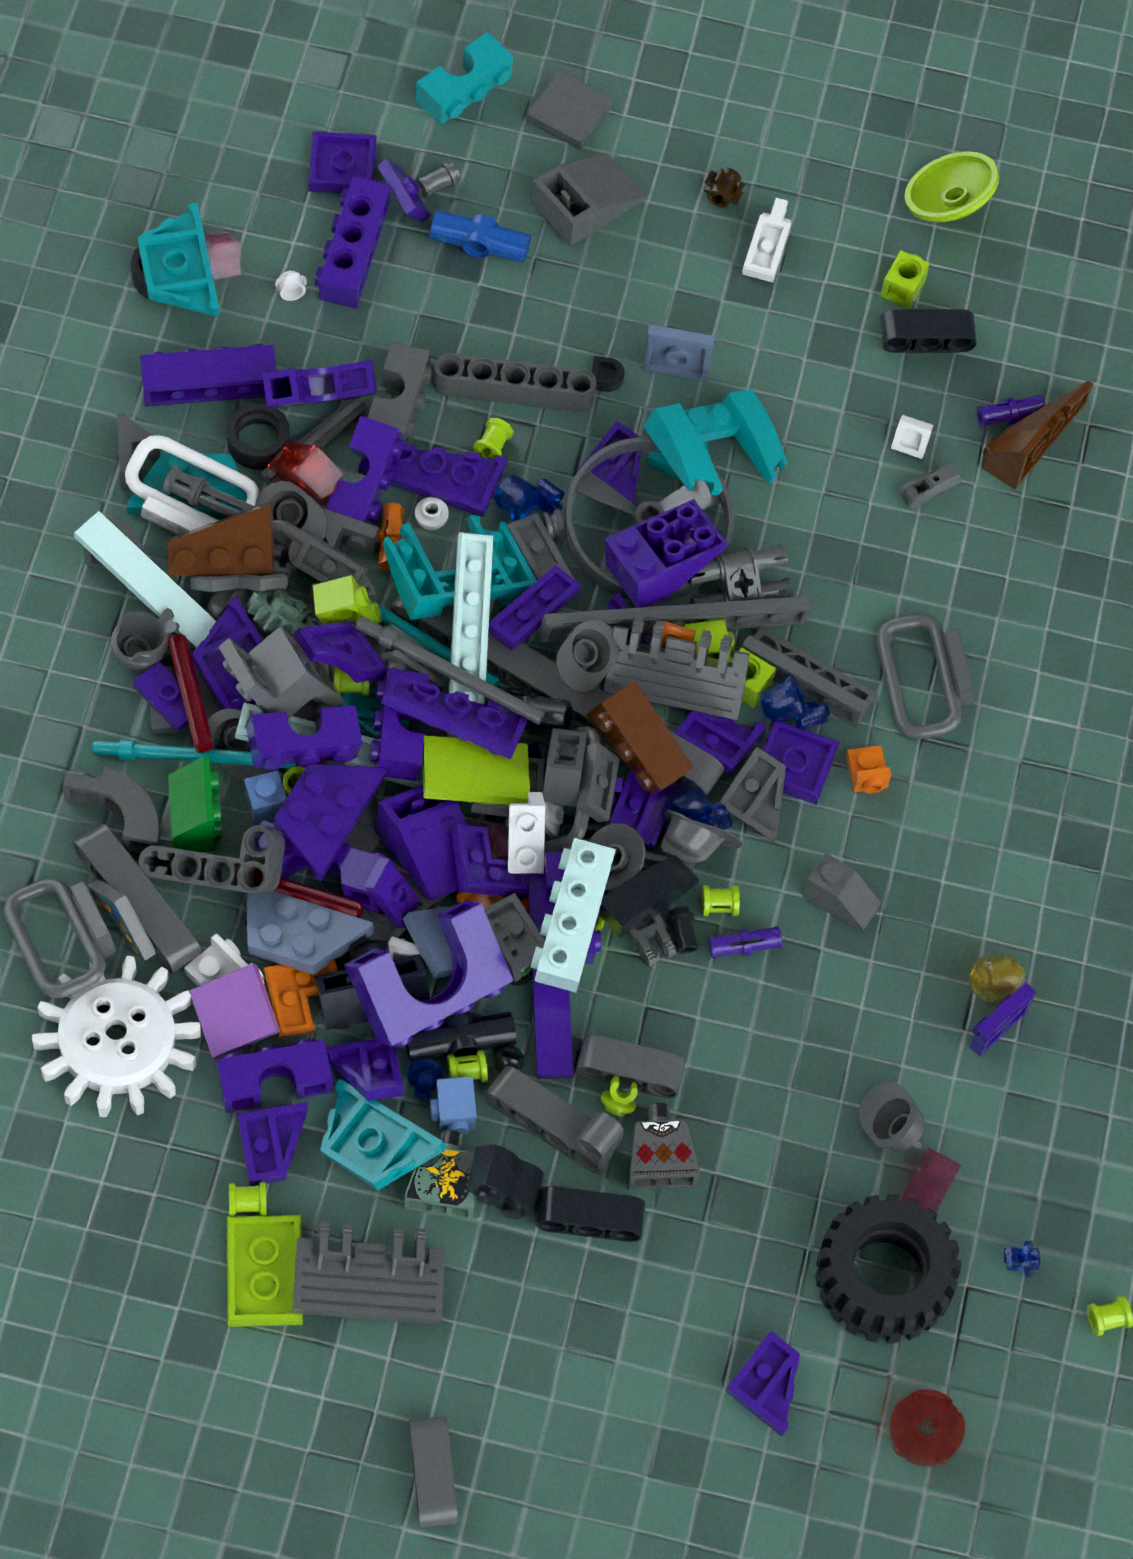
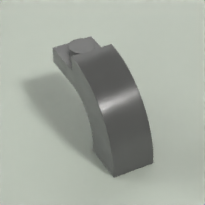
M104 767L101 779L95 778L89 773L79 772L72 774L66 772L63 782L65 800L97 806L113 812L124 825L122 841L123 847L127 852L141 854L149 846H160L156 809L149 795L135 780L122 772Z

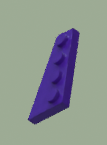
M404 444L400 458H394L390 471H393V478L390 485L426 498H438L446 505L482 518L484 517L507 466L508 457L496 456V459L479 457V453L465 452V455L445 453L446 449L432 448V450L428 451L415 449L414 445ZM362 457L358 466V473L366 476L369 471V461Z
M397 674L393 675L381 702L397 712L408 714L431 727L440 728L463 741L474 743L495 755H501L510 760L528 720L516 713L502 710L503 706L489 700L487 705L470 701L469 694L455 691V693L444 694L440 692L437 685Z

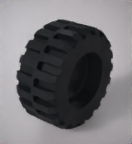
M888 1194L886 1200L882 1201L879 1200L878 1195L868 1196L865 1199L864 1205H861L858 1201L848 1205L845 1214L839 1213L832 1220L830 1229H827L816 1261V1266L818 1267L815 1274L816 1286L822 1288L819 1297L824 1306L831 1305L832 1311L830 1316L837 1323L842 1320L847 1322L846 1330L855 1336L859 1330L867 1334L866 1340L876 1343L879 1336L886 1337L887 1343H899L903 1335L908 1340H912L920 1336L922 1329L929 1331L934 1327L939 1317L943 1316L949 1307L959 1283L957 1279L961 1272V1261L956 1259L959 1247L956 1240H949L951 1229L947 1223L942 1222L939 1224L936 1221L938 1213L930 1207L926 1211L918 1208L920 1201L909 1197L908 1203L899 1201V1195ZM878 1242L891 1243L902 1247L913 1256L919 1265L922 1275L920 1284L915 1290L902 1295H886L876 1292L860 1279L855 1270L854 1257L857 1251L866 1245Z

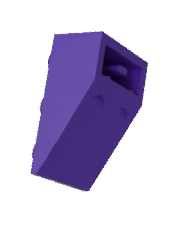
M694 499L604 539L606 566L637 608L648 607L671 596L728 547V543Z
M422 785L380 801L377 810L375 832L426 897L432 901L460 890L451 828L455 824H468L457 801L425 799L423 797Z

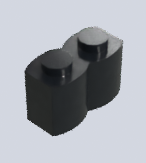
M495 1144L476 1147L467 1189L476 1196L477 1201L487 1205H494L500 1209L503 1216L510 1219H522L525 1215L535 1214L544 1172L537 1166L519 1159L516 1154L504 1147Z

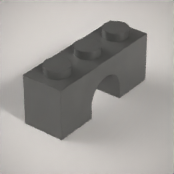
M391 342L383 367V387L394 389L401 395L393 399L374 396L367 417L399 428L405 444L407 439L413 440L418 422L414 419L416 411L422 412L426 399V392L422 391L424 385H430L433 378L434 365L430 364V351Z

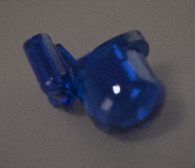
M511 474L500 479L495 486L494 500L497 506L509 512L511 519L517 521L527 517L535 508L548 511L551 514L556 509H559L561 512L563 505L560 501L565 493L547 479H537L535 486L521 476Z
M794 675L787 676L784 683L765 688L761 694L760 704L762 711L767 719L772 722H785L798 718L795 721L796 728L808 730L828 722V716L831 715L826 702L819 704V702H805Z
M691 782L680 783L669 793L667 804L670 811L722 830L729 829L732 826L733 821L726 806L722 803H716L712 806L704 790L697 784Z

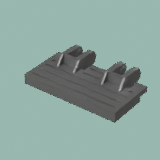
M635 616L630 641H628L630 628L614 626L613 637L619 645V653L613 667L606 674L604 692L615 694L635 680L650 702L738 720L750 653L735 651L733 663L729 662L732 636L724 634L720 643V656L718 660L708 658V651L712 641L710 631L703 630L698 655H695L697 642L670 636L667 638L666 648H661L665 622L657 620L656 624H654L651 645L640 643L644 629L643 617Z
M320 1221L317 1255H312L313 1239L297 1238L292 1313L440 1325L442 1321L445 1249L429 1248L428 1264H424L426 1229L417 1228L414 1234L415 1249L414 1258L402 1257L403 1227H394L391 1261H386L387 1245L358 1242L355 1243L354 1258H351L352 1223L343 1222L341 1227V1252L328 1251V1238L330 1237L328 1221Z

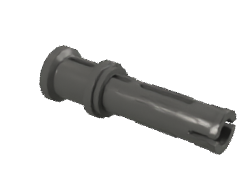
M177 465L171 468L164 481L163 493L167 495L173 493L188 500L191 506L204 505L227 517L240 513V511L220 502L226 503L242 512L255 508V506L209 486L206 478L199 477L197 479L182 472L181 467Z

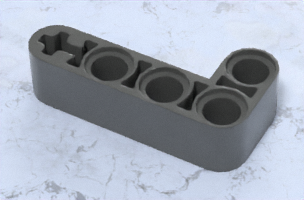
M260 825L252 826L243 835L239 858L174 847L149 846L140 854L139 867L146 876L151 878L246 893L269 894L278 887L280 881L285 838L283 833L277 828ZM265 833L268 837V846L262 851L259 846V840ZM158 858L171 860V867L158 865ZM192 859L197 863V870L193 876L190 874L188 867ZM225 864L230 868V875L226 881L221 876V870ZM258 869L263 874V880L259 886L254 882V874Z
M505 1066L484 1094L486 1101L497 1111L593 1173H601L622 1143L623 1127L612 1116L604 1112H597L593 1118H590L514 1067Z

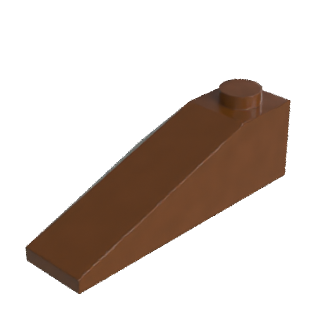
M1087 381L1010 426L998 439L993 437L983 451L986 458L982 469L1016 490L1088 402L1093 383Z

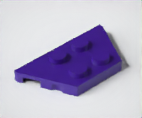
M236 597L231 600L226 611L209 630L207 637L204 641H201L193 652L192 661L221 709L231 708L242 711L244 702L256 706L257 704L254 699L247 701L237 690L236 684L239 682L237 678H234L225 669L222 662L226 659L219 646L230 638L249 653L263 640Z
M308 764L275 816L274 826L283 833L284 838L291 842L296 854L300 858L303 856L313 869V875L316 879L322 881L385 778V769L380 767Z

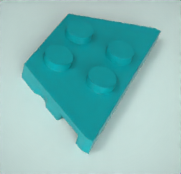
M192 203L188 206V211L176 219L169 217L161 222L157 228L150 229L137 237L149 300L218 316L220 315L219 304L198 203Z
M166 451L162 452L142 481L145 485L163 493L166 476L171 468L177 465L181 467L182 472L197 479L199 477L206 478L209 486L244 502L247 501V494L243 489ZM201 453L239 472L230 454ZM134 493L127 502V514L141 515L142 506L146 500ZM173 493L168 495L215 519L228 518L204 505L191 506L188 500ZM220 502V503H222V504H224V505H227V506H229V507H231V508H233V509L238 510V511L241 512V510H239V509H237V508H234V507H232V506H230V505H228V504H226V503Z
M339 1079L336 1083L335 1089L338 1092L335 1108L330 1109L327 1120L328 1130L323 1136L320 1152L327 1159L375 1189L383 1188L441 1154L447 1148L442 1140L378 1101H367L353 1086Z

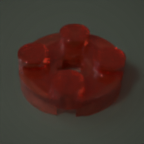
M922 1389L912 1392L910 1396L905 1397L895 1406L890 1417L889 1435L895 1453L904 1457L909 1462L920 1466H936L947 1463L958 1451L964 1439L965 1420L961 1411L959 1413L958 1409L952 1404L953 1401L939 1391ZM924 1419L931 1420V1427L937 1428V1433L924 1436L922 1431L917 1429V1425H922Z

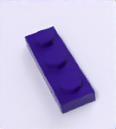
M555 565L489 622L488 633L511 651L515 650L540 628L544 614L557 613L578 595L581 584Z

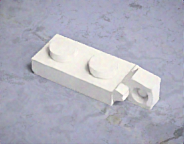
M776 198L771 214L763 212L760 215L743 266V275L774 282L791 228V220L785 218L787 200Z

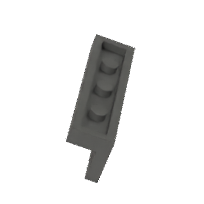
M760 626L753 637L749 635L742 644V648L776 668L773 681L857 728L877 698V692ZM763 639L764 641L775 646V649L761 642V640ZM793 659H798L799 661L803 662L804 666L794 661ZM822 676H827V677L831 678V679L833 680V682L827 680L826 678H824V677H822ZM855 692V693L859 694L860 696L866 698V700L864 701V700H862L861 698L855 696V695L852 694V693Z

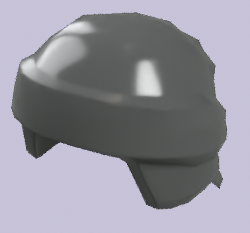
M166 608L159 619L152 614L141 611L125 614L121 622L114 629L111 637V649L117 662L130 670H145L161 661L168 649V639L172 636L173 632L180 628L179 623L172 621L174 618L173 611Z

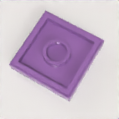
M257 964L248 965L189 990L212 1058L222 1057L281 1032Z

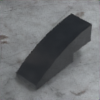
M676 855L640 872L603 897L599 916L621 938L640 922L644 921L647 923L698 884L699 879Z

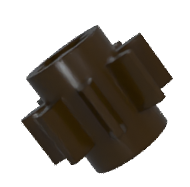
M728 167L720 168L718 174L711 170L704 182L706 185L703 191L707 193L708 201L720 208L727 207L730 201L737 205L744 193L742 190L745 184L741 182V176L738 172Z

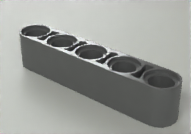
M454 353L440 355L434 363V388L438 393L445 396L575 412L589 410L593 406L595 399L596 378L590 371L585 369ZM450 373V374H453V375H452V376H446V375H444V374ZM478 377H483V378H486V379H485V380H479V379H477V378H478ZM511 381H516V382H519V384H513V383H510V382H511ZM544 385H549V386H552V388H546V387H543V386H544ZM576 389L585 390V392L576 391Z
M100 824L73 842L77 855L94 878L105 882L127 896L155 949V956L169 973H175L202 954L200 945L105 824Z

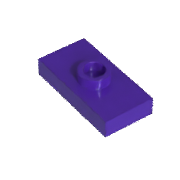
M387 159L383 160L378 165V170L386 183L391 185V191L404 212L419 222L426 221L431 214L417 193L420 191L417 183L409 175L406 176L402 167Z
M160 661L132 681L133 688L178 733L189 725L178 680Z
M379 857L364 888L395 927L406 928L402 919L408 912L415 911L420 898L391 860Z

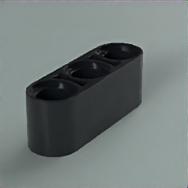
M895 309L886 311L880 317L883 349L890 353H964L973 350L977 345L974 314L969 310Z
M556 1186L544 1187L540 1190L536 1226L543 1231L624 1242L639 1241L642 1238L646 1203L641 1198L629 1195Z

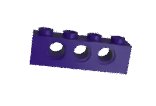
M353 176L350 187L343 188L340 199V207H343L341 215L335 214L331 229L334 236L332 241H326L323 252V259L326 261L324 267H318L314 285L319 286V300L352 308L358 307L390 206L391 185Z

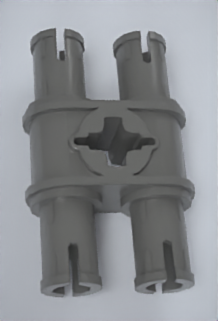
M782 544L757 551L755 548L747 547L745 551L726 555L720 553L687 581L690 586L698 583L718 580V593L697 598L693 597L690 599V604L793 597V591H788L789 588H793L788 577L761 584L759 577L760 570L788 565V558H783V555H788L785 546ZM740 575L744 577V581L739 583L738 588L734 586V582L739 581Z

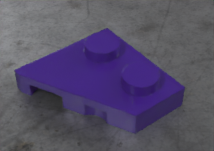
M307 1102L237 1114L249 1186L259 1185L260 1182L268 1184L287 1179L308 1113Z

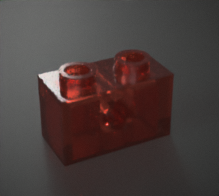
M290 441L287 442L268 465L269 469L281 481L292 482L304 490L310 497L320 499L329 496L336 490L338 486L337 481L344 474L318 446Z

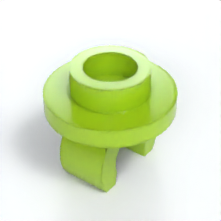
M614 1076L610 1081V1090L604 1091L600 1098L605 1105V1109L617 1116L633 1113L636 1108L634 1099L637 1096V1083L632 1082L627 1092H620L617 1089L619 1077Z

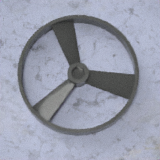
M636 437L617 441L591 456L583 464L572 481L564 509L566 541L577 564L596 584L613 594L620 592L621 596L626 599H630V597L619 582L600 570L587 557L577 540L571 515L572 499L575 492L634 516L633 526L692 499L697 502L702 510L721 503L725 516V541L728 543V547L734 528V512L731 497L717 471L716 473L723 487L720 495H710L709 487L706 483L695 480L692 490H687L683 485L658 503L645 501L638 507L590 472L598 464L619 454L634 451L661 453L651 437ZM728 547L721 552L723 555H726ZM686 582L671 596L661 601H668L687 595L698 589L705 582L693 586Z

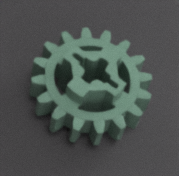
M275 589L274 592L271 590H255L246 604L249 607L248 613L255 615L253 620L259 622L258 626L264 632L270 634L277 628L282 627L294 637L298 628L317 626L318 621L310 617L312 613L306 610L307 606L301 600L294 599L282 590Z

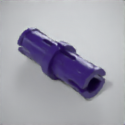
M1042 395L1017 400L1007 398L1004 402L998 404L978 406L976 416L980 427L1005 422L1015 424L1018 420L1026 418L1046 405Z
M779 926L748 931L747 928H740L737 933L708 936L711 958L741 953L745 957L751 956V952L782 948V937ZM760 938L758 942L730 946V943Z

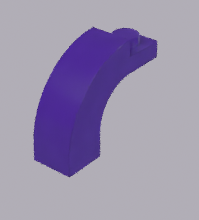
M372 360L315 369L293 368L262 374L266 403L269 408L314 405L378 394Z

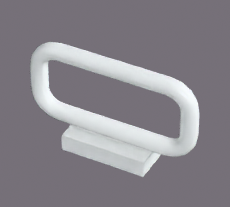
M161 435L149 436L143 439L136 447L126 467L125 479L128 487L137 496L146 500L142 506L140 517L177 535L219 520L140 481L139 471L148 453L153 449H162L243 489L247 494L246 503L255 507L260 495V490L256 483L248 476Z

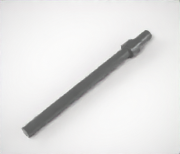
M363 616L358 620L356 629L377 639L380 646L390 651L393 648L537 725L542 721L545 712L400 636L401 633L389 626L384 628Z

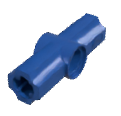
M437 210L430 229L431 239L461 246L467 254L475 258H486L491 254L524 263L531 242L530 234L501 227L493 218L481 214L467 218Z

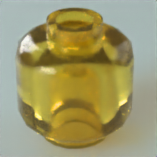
M1009 954L984 956L976 961L969 974L972 991L986 1002L1002 1001L1007 995L1015 993L1025 980L1022 966Z

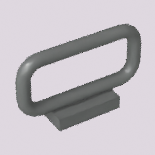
M912 614L886 621L876 635V645L894 721L898 730L904 736L911 739H927L952 732L959 726L962 719V706L974 704L973 686L959 629L946 631L944 636L940 623L934 617L927 614ZM916 627L926 628L930 633L949 710V715L944 721L922 726L912 725L908 720L890 645V636L893 633Z
M591 726L569 729V731L587 733V748L574 825L567 836L551 841L544 840V855L545 852H563L564 848L571 849L574 838L582 840L585 836L590 817L598 823L610 820L619 757L601 745V737L598 731ZM549 742V744H548V746H547V748H546L545 754H544V759H545L544 782H545V774H546V767H547V760H548L550 742Z
M46 878L39 880L11 894L4 904V918L38 988L43 994L51 998L68 997L94 985L104 974L106 967L104 958L117 953L111 935L83 881L71 886L70 890L64 882L58 879ZM48 892L55 893L58 896L91 962V968L88 972L62 984H55L50 980L17 912L19 906L24 902Z

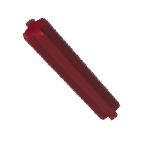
M184 634L171 636L168 639L169 648L195 751L201 754L210 752L214 747L187 638Z
M257 870L254 874V882L259 886L262 883L263 874L262 871ZM280 877L278 887L274 890L357 918H361L364 910L363 903L359 900Z

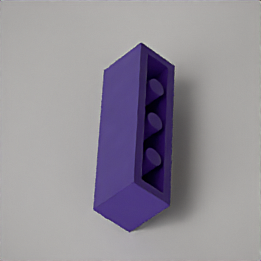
M253 344L249 347L237 348L224 346L212 350L198 351L187 349L183 352H153L147 355H140L145 407L263 398L266 396L262 374L277 371L274 345Z

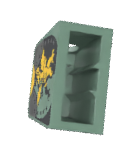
M444 1130L441 1133L440 1140L443 1141L447 1148L441 1154L414 1169L405 1192L404 1210L473 1221L475 1195L467 1189L474 1153L461 1150L463 1140L461 1133L453 1130Z

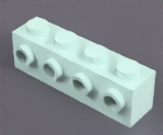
M574 838L571 849H563L559 869L565 870L562 882L554 881L549 901L556 903L553 915L545 913L540 935L546 936L543 948L536 947L530 967L537 969L534 981L577 992L616 849Z

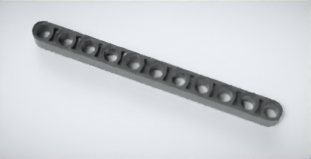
M398 596L390 607L391 612L451 649L454 605L445 606L441 616L410 620L400 596ZM488 633L486 667L488 673L500 679V682L510 688L529 689L535 692V696L571 701L573 715L570 723L576 727L591 726L597 730L586 714L611 697V695L597 687L587 692L572 690L560 677L555 662L523 643L511 651ZM598 731L601 737V742L611 747L607 740ZM670 731L694 766L692 770L671 784L695 798L705 799L724 772L723 765L712 755Z

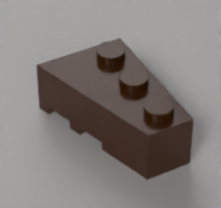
M273 501L171 537L167 542L169 576L272 574L275 570Z
M635 680L586 714L587 718L635 774L636 781L644 791H649L652 796L694 768Z

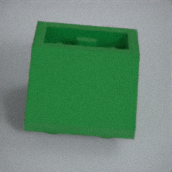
M208 756L201 757L168 775L172 842L174 848L199 852L216 851L215 838L222 837L218 770H210V758Z

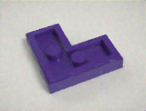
M455 824L451 828L460 892L508 897L515 893L518 898L524 899L529 893L526 873H509L508 860L492 858L488 827Z

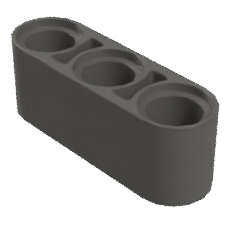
M589 1034L583 1039L576 1073L583 1078L609 1085L611 1079L617 1076L619 1077L618 1087L630 1089L632 1082H636L637 1092L662 1098H674L678 1095L685 1060L671 1052L601 1035Z
M447 1416L409 1420L419 1528L458 1524Z

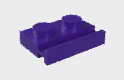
M630 769L608 825L612 823L626 824L637 830L644 841V845L652 851L666 818L664 813L670 808L677 786L672 785L671 787L668 785L652 796L649 791H644L636 781L635 774Z
M1025 982L1015 993L1007 995L989 1017L985 1016L973 1028L972 1033L974 1037L970 1048L979 1056L984 1054L1029 1011L1034 999L1032 996L1036 994V991Z

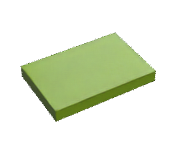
M424 735L422 765L423 797L425 799L503 805L528 804V792H530L528 744L518 743L510 760L459 738Z
M301 1215L227 1217L228 1327L303 1325V1314L292 1313L297 1238H301Z

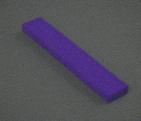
M527 873L529 916L540 932L545 913L553 915L556 903L550 902V897L545 898L543 873ZM532 968L537 1079L573 1078L570 991L534 981L537 969Z

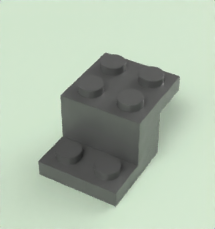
M282 627L277 628L249 653L230 638L219 646L226 659L222 662L225 669L234 678H237L239 682L236 684L237 690L247 701L254 699L263 713L286 711L287 718H289L311 699L317 704L324 702L329 707H339L345 702L321 662H310L296 639Z

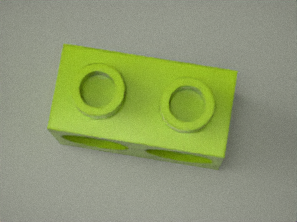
M352 575L313 585L315 615L323 625L354 620L357 624L361 616L376 624L381 622L382 618L378 604L376 602L372 603L364 586L360 587Z

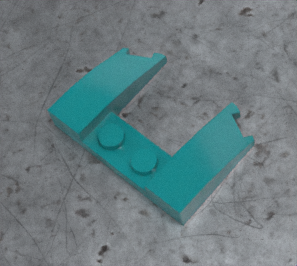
M753 389L728 393L723 402L683 410L679 403L654 408L643 425L687 490H692L695 480L704 481L709 487L710 495H720L723 490L703 442L734 436L767 484L772 483L777 477V473L774 470L776 465L783 470L788 463L777 432Z
M470 515L467 523L472 534L493 536L490 600L498 599L501 607L508 606L537 580L505 522H500L498 532L483 529L480 524V516ZM410 523L404 524L399 531L403 537L401 540L394 544L387 536L383 541L384 551L400 599L410 620L441 616L445 606L454 605L456 569L435 572Z

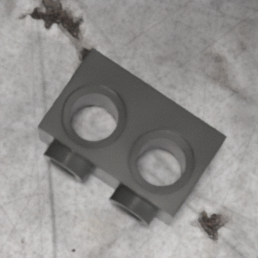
M552 729L543 790L544 802H550L558 806H577L587 733Z

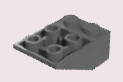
M606 153L557 165L533 180L531 203L570 246H573L647 200V196Z

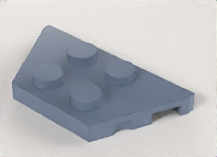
M272 891L269 894L246 893L248 953L312 975L326 967L332 959L339 958L348 952L349 944L361 936L367 939L374 932L373 922L276 891Z

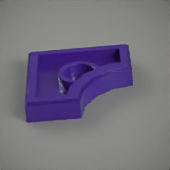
M354 620L298 628L294 636L310 662H324L336 666L347 673L355 683L383 679L386 675V666L363 632L356 629V622Z

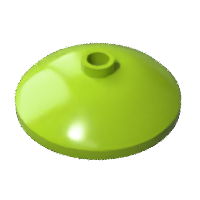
M957 152L937 158L922 167L909 181L905 190L907 207L917 218L930 222L942 223L964 218L979 210L994 194L999 183L997 166L990 157L978 152Z

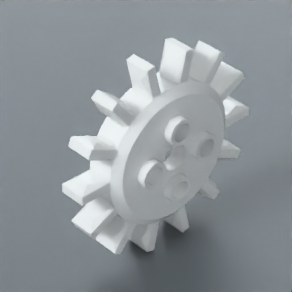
M134 956L126 957L122 965L121 979H106L103 974L100 980L91 987L68 996L71 1000L65 1008L44 1001H40L38 1005L39 1016L59 1023L58 1032L32 1034L34 1050L60 1049L61 1056L41 1067L44 1081H50L69 1071L75 1079L66 1088L64 1093L65 1103L72 1106L80 1099L87 1087L100 1093L96 1102L99 1117H107L111 1109L113 1094L124 1093L129 1094L130 1106L136 1115L143 1114L144 1097L140 1091L141 1088L153 1083L162 1094L171 1099L176 1095L175 1085L172 1079L163 1073L168 1064H173L193 1071L196 1066L195 1056L175 1049V1040L201 1037L200 1022L174 1023L173 1021L174 1014L192 1005L189 991H184L164 1001L159 992L167 984L169 979L168 970L164 967L158 969L146 985L134 981L137 973ZM65 974L58 978L59 984L72 980ZM107 1005L110 1007V1010L106 1013H100L97 1011V1008ZM137 1013L145 1015L144 1020L140 1022L134 1021L132 1017ZM112 1025H122L127 1030L126 1035L118 1040L110 1039L106 1035V1031ZM91 1037H96L100 1040L94 1046L87 1044V1040ZM125 1046H132L135 1048V1051L131 1054H125L122 1052V1049Z

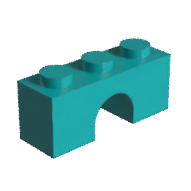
M486 32L464 48L463 68L468 74L463 76L451 75L441 66H438L416 82L415 101L440 125L450 118L455 119L462 113L464 108L474 101L479 102L486 96L488 91L497 85H503L509 80L512 75L513 55L492 35Z

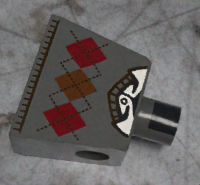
M666 1103L649 1105L648 1121L635 1123L628 1190L697 1187L700 1168L687 1121L670 1120V1109Z

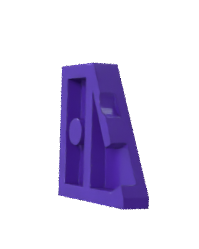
M616 421L583 464L596 452L610 444L640 436ZM642 451L627 452L611 457L598 464L590 472L634 504Z
M691 711L675 734L715 757L723 765L724 773L731 776L763 735L766 725L760 722H755L754 727L734 724L735 719L712 717L706 713Z
M377 1039L326 1047L329 1063L367 1101L404 1096L397 1052L393 1046L379 1043Z
M770 1331L725 1389L729 1395L780 1436L788 1429L789 1422H787L790 1401L793 1400L794 1376L798 1370L800 1353L774 1332Z

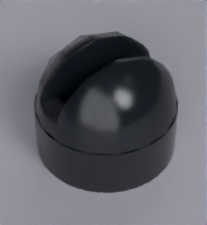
M505 1046L497 1052L495 1068L499 1073H501L505 1066H511L520 1072L522 1071L524 1056L519 1048ZM503 1055H507V1056L515 1057V1058H518L519 1061H517V1060H515V1059H512V1058H508V1057H502V1056H503Z

